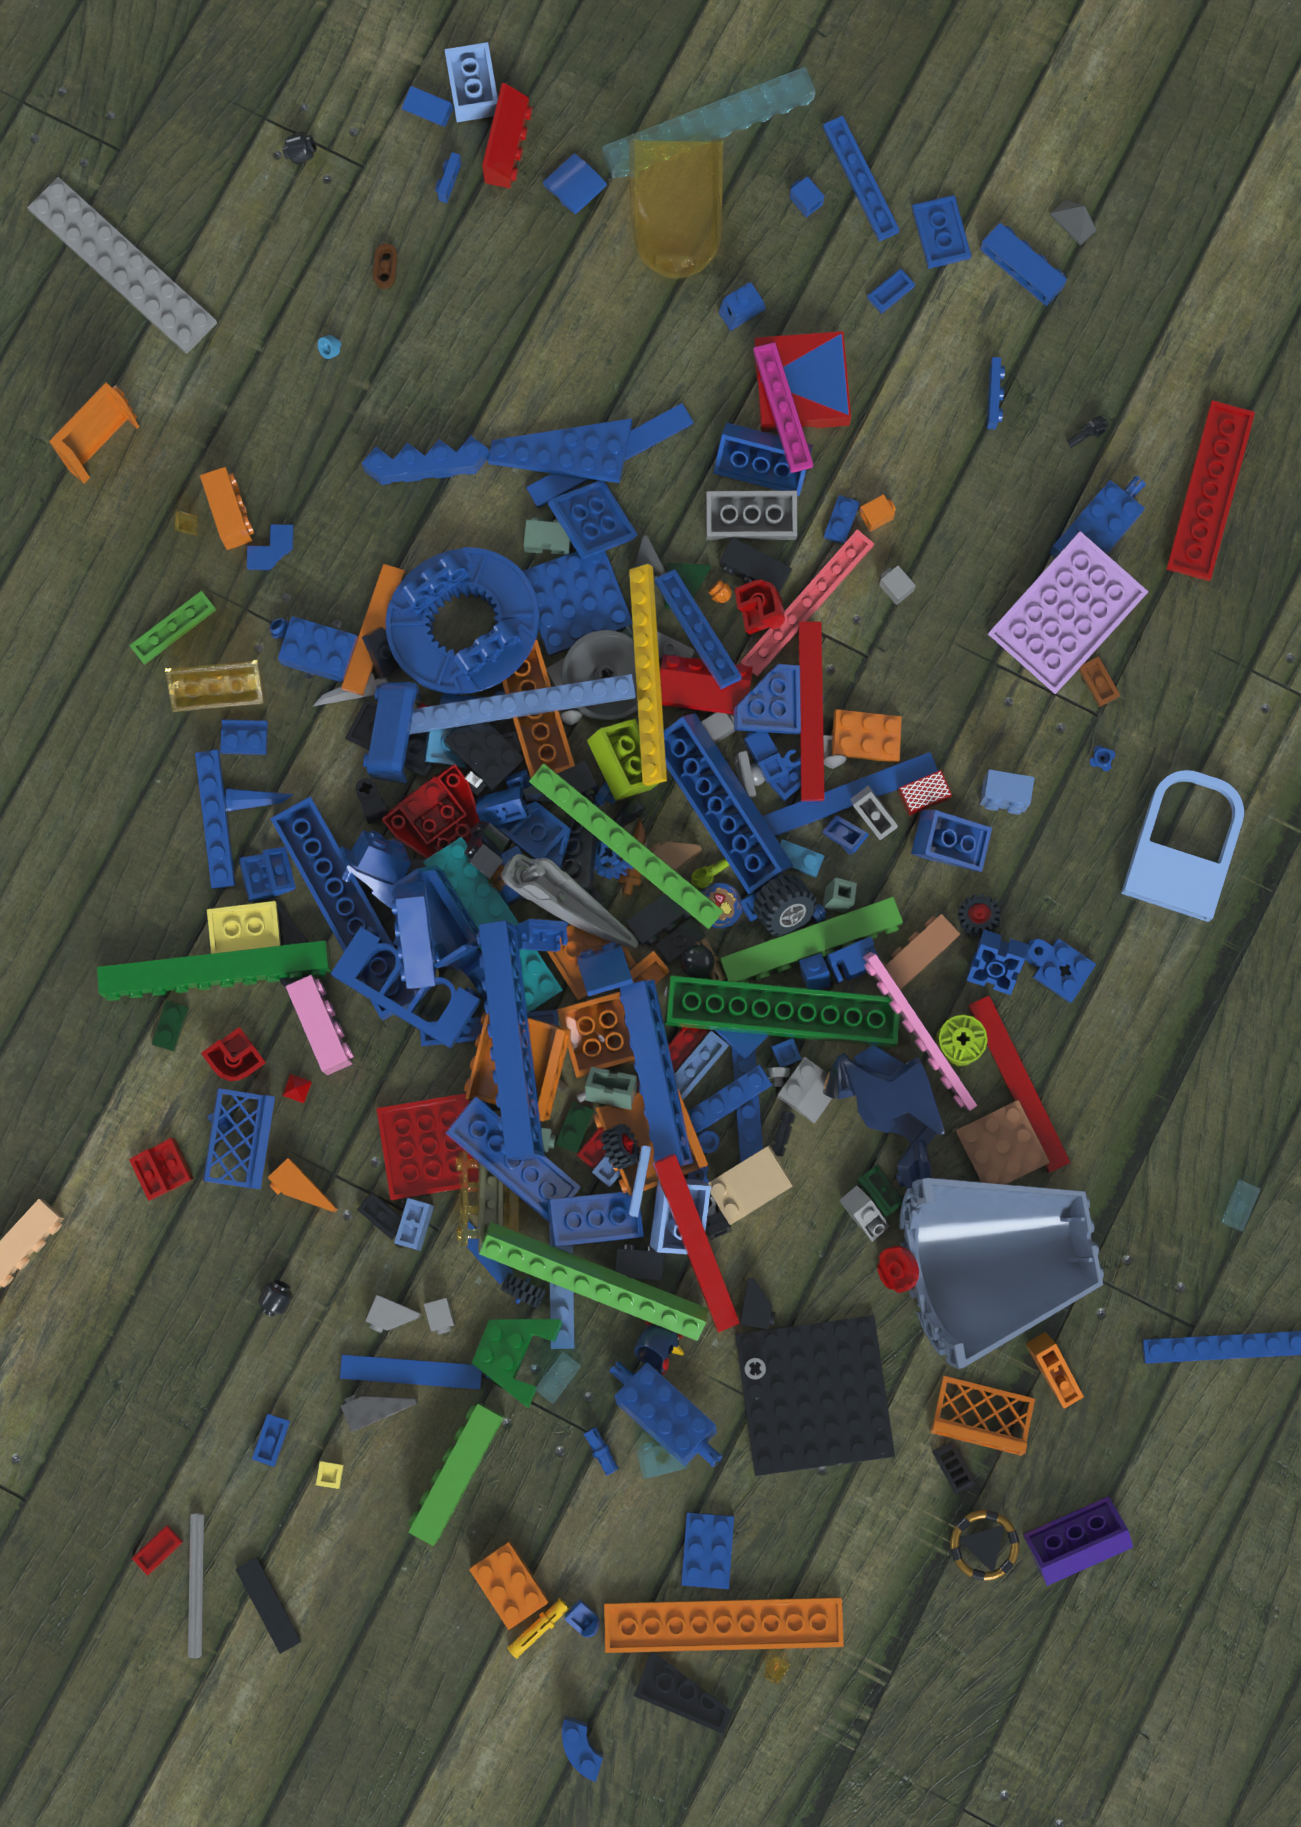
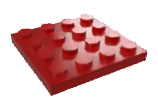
M466 1093L376 1108L391 1201L478 1186L479 1162L445 1133L470 1103L469 1099H465Z

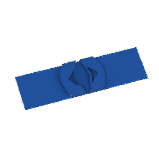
M470 1222L456 1233L458 1238L499 1284L505 1280L508 1273H513L509 1266L479 1254L478 1231Z

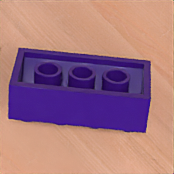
M1109 1496L1023 1534L1034 1562L1047 1586L1133 1548L1129 1531Z

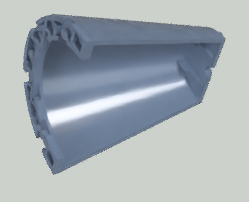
M924 1178L914 1181L912 1183L913 1188L907 1189L900 1214V1229H905V1242H901L900 1246L911 1251L919 1267V1278L917 1284L909 1290L910 1297L917 1298L918 1307H920L921 1311L916 1312L930 1343L939 1355L945 1354L947 1356L946 1362L955 1368L960 1369L968 1366L1103 1285L1102 1278L1104 1273L1098 1259L1099 1247L1091 1239V1232H1094V1223L1089 1213L1090 1201L1084 1191Z

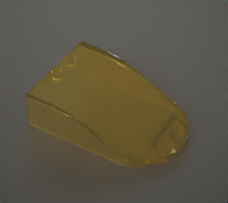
M629 141V187L633 241L636 251L644 264L662 276L685 278L702 271L718 252L722 236L723 141Z

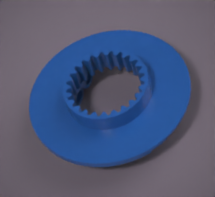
M471 547L449 550L419 564L396 588L386 613L387 641L395 660L402 670L422 686L448 694L479 692L507 679L523 664L530 654L539 630L540 613L538 600L529 579L523 571L504 556L486 549ZM472 593L474 598L480 596L482 601L487 600L496 615L494 617L496 625H493L491 632L480 636L473 645L459 650L457 654H455L453 649L448 652L445 646L441 647L439 642L435 640L432 632L434 630L432 622H435L433 614H439L437 608H444V601L452 602L453 596L460 599L461 594L469 597Z

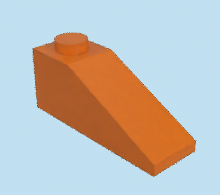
M289 1158L268 1176V1179L271 1181L269 1186L278 1195L282 1192L284 1195L332 1212L338 1210Z
M1046 1332L1026 1343L1036 1365L1063 1409L1084 1397L1059 1348Z

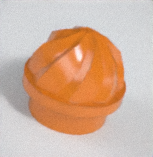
M722 580L717 581L708 591L712 596L711 599L719 603H725L731 597L729 584L727 582L724 583Z

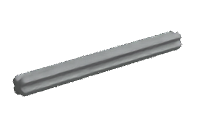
M193 1513L190 1516L189 1658H200L202 1655L204 1515L202 1513Z

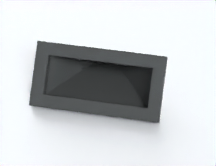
M1066 199L1050 213V216L1079 245H1082L1096 232V228L1084 205Z
M646 535L642 539L634 568L645 564L653 566L655 580V578L666 574Z

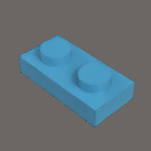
M782 839L780 845L794 865L791 869L816 878L824 855Z

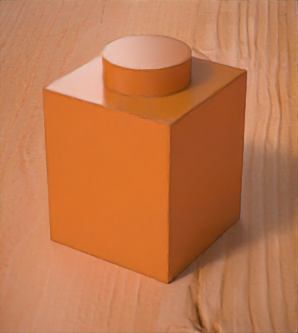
M883 494L861 506L859 515L869 532L893 520L896 509L891 499L887 500Z

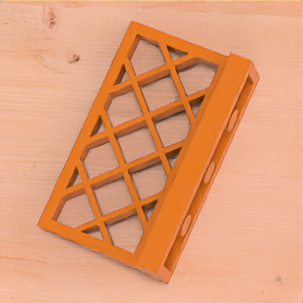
M943 1376L930 1433L1022 1456L1026 1453V1442L1035 1399ZM947 1383L955 1384L961 1394L950 1399L945 1391ZM962 1386H963V1387H967V1388H969V1389H967L966 1391H964V1389L962 1388ZM973 1389L979 1390L984 1398L975 1405L972 1404L966 1394ZM995 1395L1002 1396L1007 1404L998 1411L995 1410L989 1400ZM963 1396L970 1408L959 1414L953 1401ZM986 1401L993 1414L982 1419L976 1407ZM1018 1401L1028 1403L1027 1413L1019 1417L1012 1405ZM948 1404L956 1414V1417L951 1420L940 1418L941 1409ZM1009 1407L1016 1420L1005 1425L998 1413ZM972 1410L979 1422L974 1426L966 1425L961 1416ZM993 1416L997 1418L1002 1426L996 1432L989 1431L984 1423ZM1024 1417H1026L1025 1423H1023L1021 1420ZM956 1419H959V1421H960L961 1423H957V1422H953V1421H955ZM1018 1422L1023 1429L1022 1438L1013 1437L1008 1427ZM982 1425L984 1429L977 1428V1426ZM1004 1430L1007 1435L1001 1434L1000 1432Z

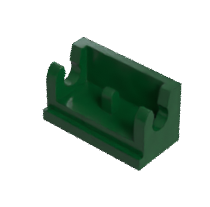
M878 1165L857 1180L884 1218L902 1206L903 1199Z

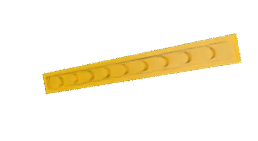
M645 564L630 569L629 575L642 780L644 785L650 786L667 781L653 566Z

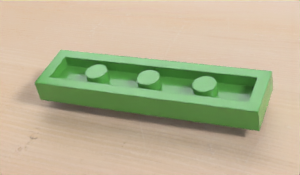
M200 591L129 646L145 665L215 612L216 609L204 593Z

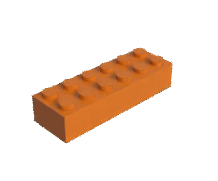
M537 640L523 664L512 675L502 681L505 694L551 687ZM559 711L513 718L530 779L544 763L557 774L575 766Z

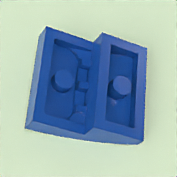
M575 153L543 181L545 188L558 197L561 204L575 215L607 186L606 182Z
M286 847L263 850L261 855L239 859L249 902L275 897L296 888Z

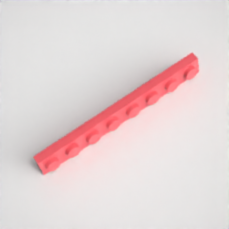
M857 529L785 610L784 623L774 630L770 628L740 661V664L753 666L752 675L758 678L799 631L798 623L807 622L872 549L874 543Z

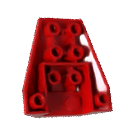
M455 764L430 778L397 803L382 818V821L395 838L426 859L460 837L468 845L472 836L471 829L476 823L481 822L476 812L477 806L469 782Z

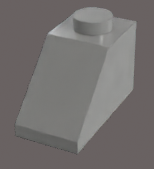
M376 1295L366 1322L371 1323L369 1328L382 1333L383 1329L391 1330L420 1318L421 1313Z

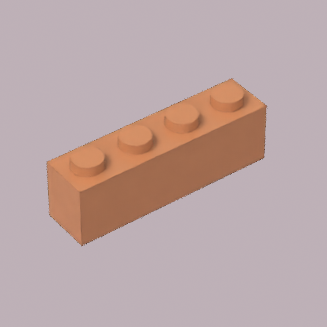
M942 914L938 918L933 915L924 924L927 927L921 933L916 931L907 939L910 943L904 949L901 946L891 954L893 959L888 964L882 962L899 990L903 989L959 937L960 933ZM874 976V977H873V980H874L876 983H879V981H878V979L876 978V976Z

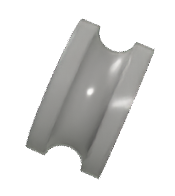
M752 1358L746 1362L744 1370L749 1378L760 1379L764 1376L766 1367L762 1360ZM752 1362L754 1364L756 1362L761 1364L759 1367L761 1373L759 1375H756V1373L751 1375L749 1373L751 1371L749 1365Z

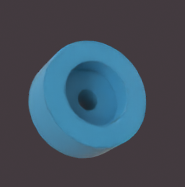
M327 335L318 340V350L324 358L331 359L339 354L341 347L339 339L332 335Z

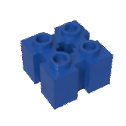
M983 930L977 952L975 951L969 966L967 981L985 986V983L988 982L994 984V990L1011 995L1017 981V975L1020 973L1025 961L1028 944L1011 938L1009 943L1001 941V935Z

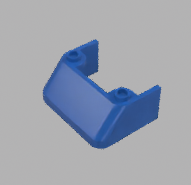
M382 683L381 687L376 688L375 701H378L370 750L369 754L365 753L363 767H367V772L371 779L407 784V778L403 771L415 700L421 701V694L417 683Z
M438 866L417 868L387 888L389 892H394L397 890V884L426 883L432 938L437 944L434 946V956L437 961L434 966L436 968L447 966L481 947V945H478L476 933L479 931L478 927L448 878Z

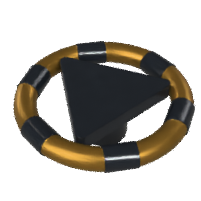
M978 1510L967 1514L956 1524L951 1535L950 1550L953 1561L964 1574L973 1579L989 1581L1002 1577L1014 1566L1019 1554V1538L1014 1526L1006 1517L998 1512ZM986 1519L1000 1524V1526L960 1537L961 1533L975 1520ZM1005 1528L1011 1544L1010 1554L1004 1563L995 1570ZM959 1541L990 1571L985 1572L968 1566L962 1558Z

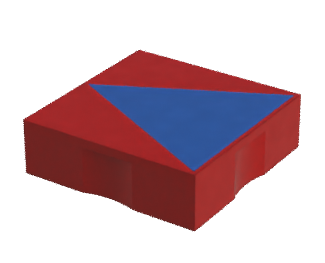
M844 331L754 338V347L775 342L801 427L825 428L850 425L851 409ZM755 360L759 390L760 431H778Z

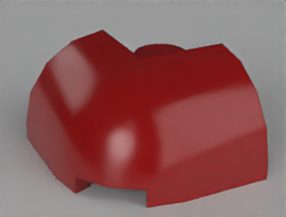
M761 579L735 588L737 608L742 611L746 633L753 634L768 627L774 630L784 623L785 616L782 598L772 583Z
M240 1027L201 1052L213 1071L220 1078L228 1081L242 1080L266 1064Z

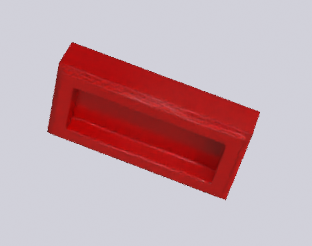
M166 1525L132 1559L148 1576L184 1541L169 1525Z

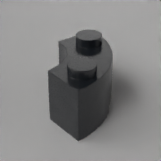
M481 820L471 829L472 836L464 854L470 864L490 879L504 861L502 859V852L509 839L492 824Z

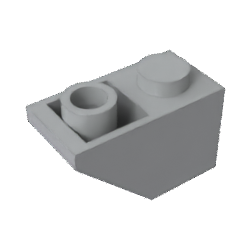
M858 1186L854 1187L839 1200L848 1214L872 1242L890 1227L872 1200Z

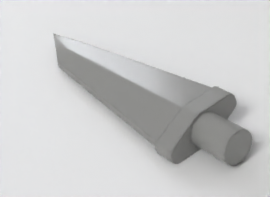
M371 673L364 696L342 690L339 687L323 694L313 706L375 696L376 688L381 687L382 683H388L387 677L375 679L374 674Z

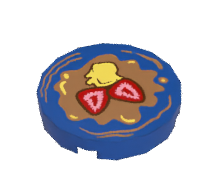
M724 883L709 885L702 891L704 895L723 909V913L711 926L712 928H728L738 921L742 914V908L738 901L742 898L734 887Z

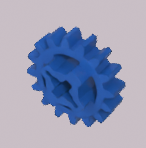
M601 840L597 841L595 870L597 874L610 880L612 876L619 879L620 873L626 876V869L634 868Z

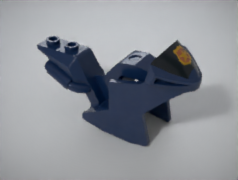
M846 1053L838 1055L827 1074L823 1094L836 1100L856 1095L858 1113L867 1127L886 1133H897L907 1138L910 1145L897 1162L899 1173L896 1174V1178L901 1187L905 1186L906 1189L913 1188L912 1183L914 1181L932 1178L927 1146L936 1134L944 1135L945 1131L929 1079L920 1058L915 1057L891 1075H885L849 1059Z

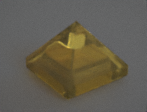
M176 510L175 531L196 536L198 515Z
M775 1657L766 1662L763 1677L778 1685L790 1668V1664L779 1657Z

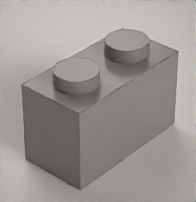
M869 785L850 799L854 808L879 840L898 827L896 820Z

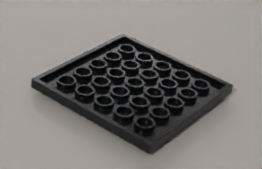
M874 1315L735 1334L755 1476L895 1457ZM758 1358L764 1362L766 1371L760 1379H751L746 1375L744 1368L749 1359ZM752 1362L749 1365L751 1368L749 1373L751 1375L755 1373L759 1375L761 1373L759 1369L761 1364L758 1362L754 1364Z

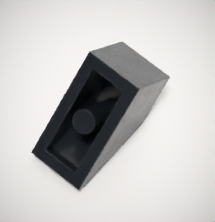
M748 1278L740 1324L768 1330L769 1325L773 1326L776 1312L772 1311V1305L754 1278Z

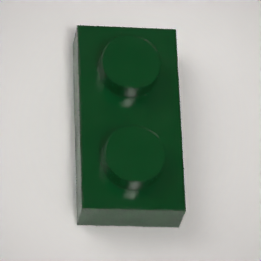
M166 1001L151 1045L175 1052L189 1008Z
M572 1102L556 1146L578 1153L594 1110Z

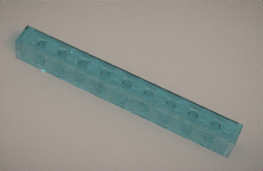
M803 67L602 146V156L612 179L616 177L623 178L631 171L646 169L654 162L666 161L672 155L686 153L697 145L704 146L717 137H727L731 132L738 129H747L755 122H765L773 115L778 113L785 114L798 105H808L814 100L815 87L806 67Z

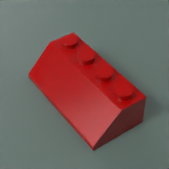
M506 83L501 85L482 167L486 184L511 189L512 181L517 180L518 168H516L517 160L521 161L523 148L521 143L522 140L526 141L528 127L525 126L527 120H531L533 107H530L527 96Z
M663 655L660 668L662 705L734 715V707L750 692L753 666L734 664L741 674V680L720 689L703 660Z

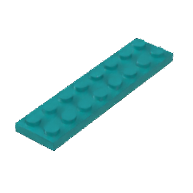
M462 837L423 861L426 867L438 866L444 872L478 929L480 924L505 920L515 926L519 924L491 880L466 860L464 852L467 844ZM520 950L528 1014L563 990L537 951Z

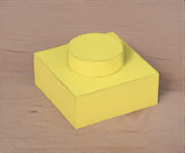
M320 1461L316 1485L340 1489L344 1465Z

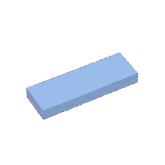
M643 1145L641 1147L629 1215L632 1217L639 1216L651 1147Z

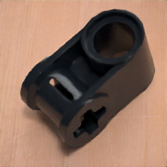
M368 778L359 780L356 784V793L367 823L371 824L381 820L388 811L375 783ZM367 785L368 788H371L370 794L366 795L365 792H362L363 786Z

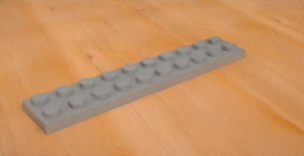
M59 177L27 207L38 220L184 353L187 354L217 324V321Z

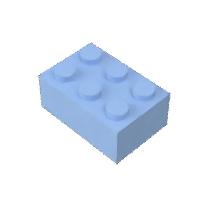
M488 42L445 49L457 122L493 117L498 97Z
M658 1179L650 1246L656 1252L687 1254ZM685 1179L705 1230L711 1186L703 1180Z

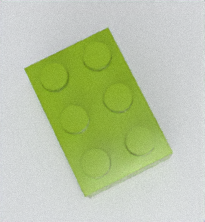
M636 719L601 728L587 739L615 801L650 791L659 784L650 786L643 784L640 733Z

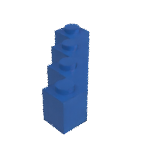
M470 435L457 452L440 439L425 456L407 443L394 460L375 447L362 462L364 472L381 485L400 481H420L425 478L434 477L435 479L454 477L453 475L459 474L471 475L476 474L488 460L489 450Z

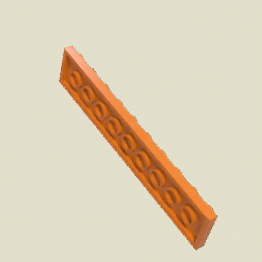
M842 1597L604 1603L605 1653L844 1647Z

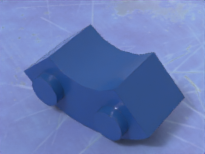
M565 1716L562 1728V1741L567 1758L580 1774L596 1782L603 1760V1753L596 1750L589 1742L587 1735L588 1723Z

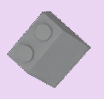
M804 1057L777 1095V1098L815 1124L832 1100V1098L823 1094L827 1073Z

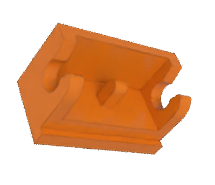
M652 951L634 966L630 973L633 983L654 980L656 985L670 971L657 954Z

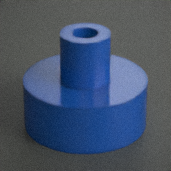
M607 782L603 784L594 799L601 806L606 801L612 805L616 802Z

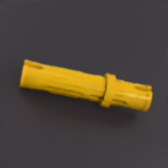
M559 1598L546 1612L542 1611L539 1614L540 1618L507 1647L509 1652L518 1659L528 1647L549 1628L552 1629L555 1626V1622L570 1610L568 1605Z

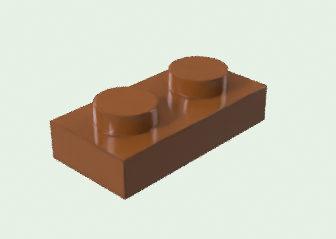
M1099 656L1084 663L1078 669L1098 707L1120 697Z

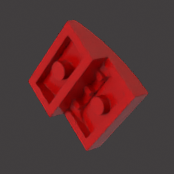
M175 1137L169 1138L159 1145L129 1159L148 1201L194 1179Z

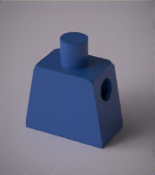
M749 282L723 299L719 315L729 330L732 331L766 310V307L752 283Z

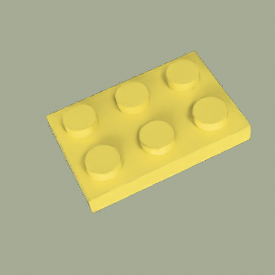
M276 901L207 909L211 954L281 946Z

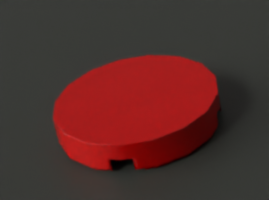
M896 1245L886 1248L880 1253L877 1271L885 1287L890 1290L893 1289L897 1293L911 1290L917 1284L919 1278V1267L911 1251L903 1246Z

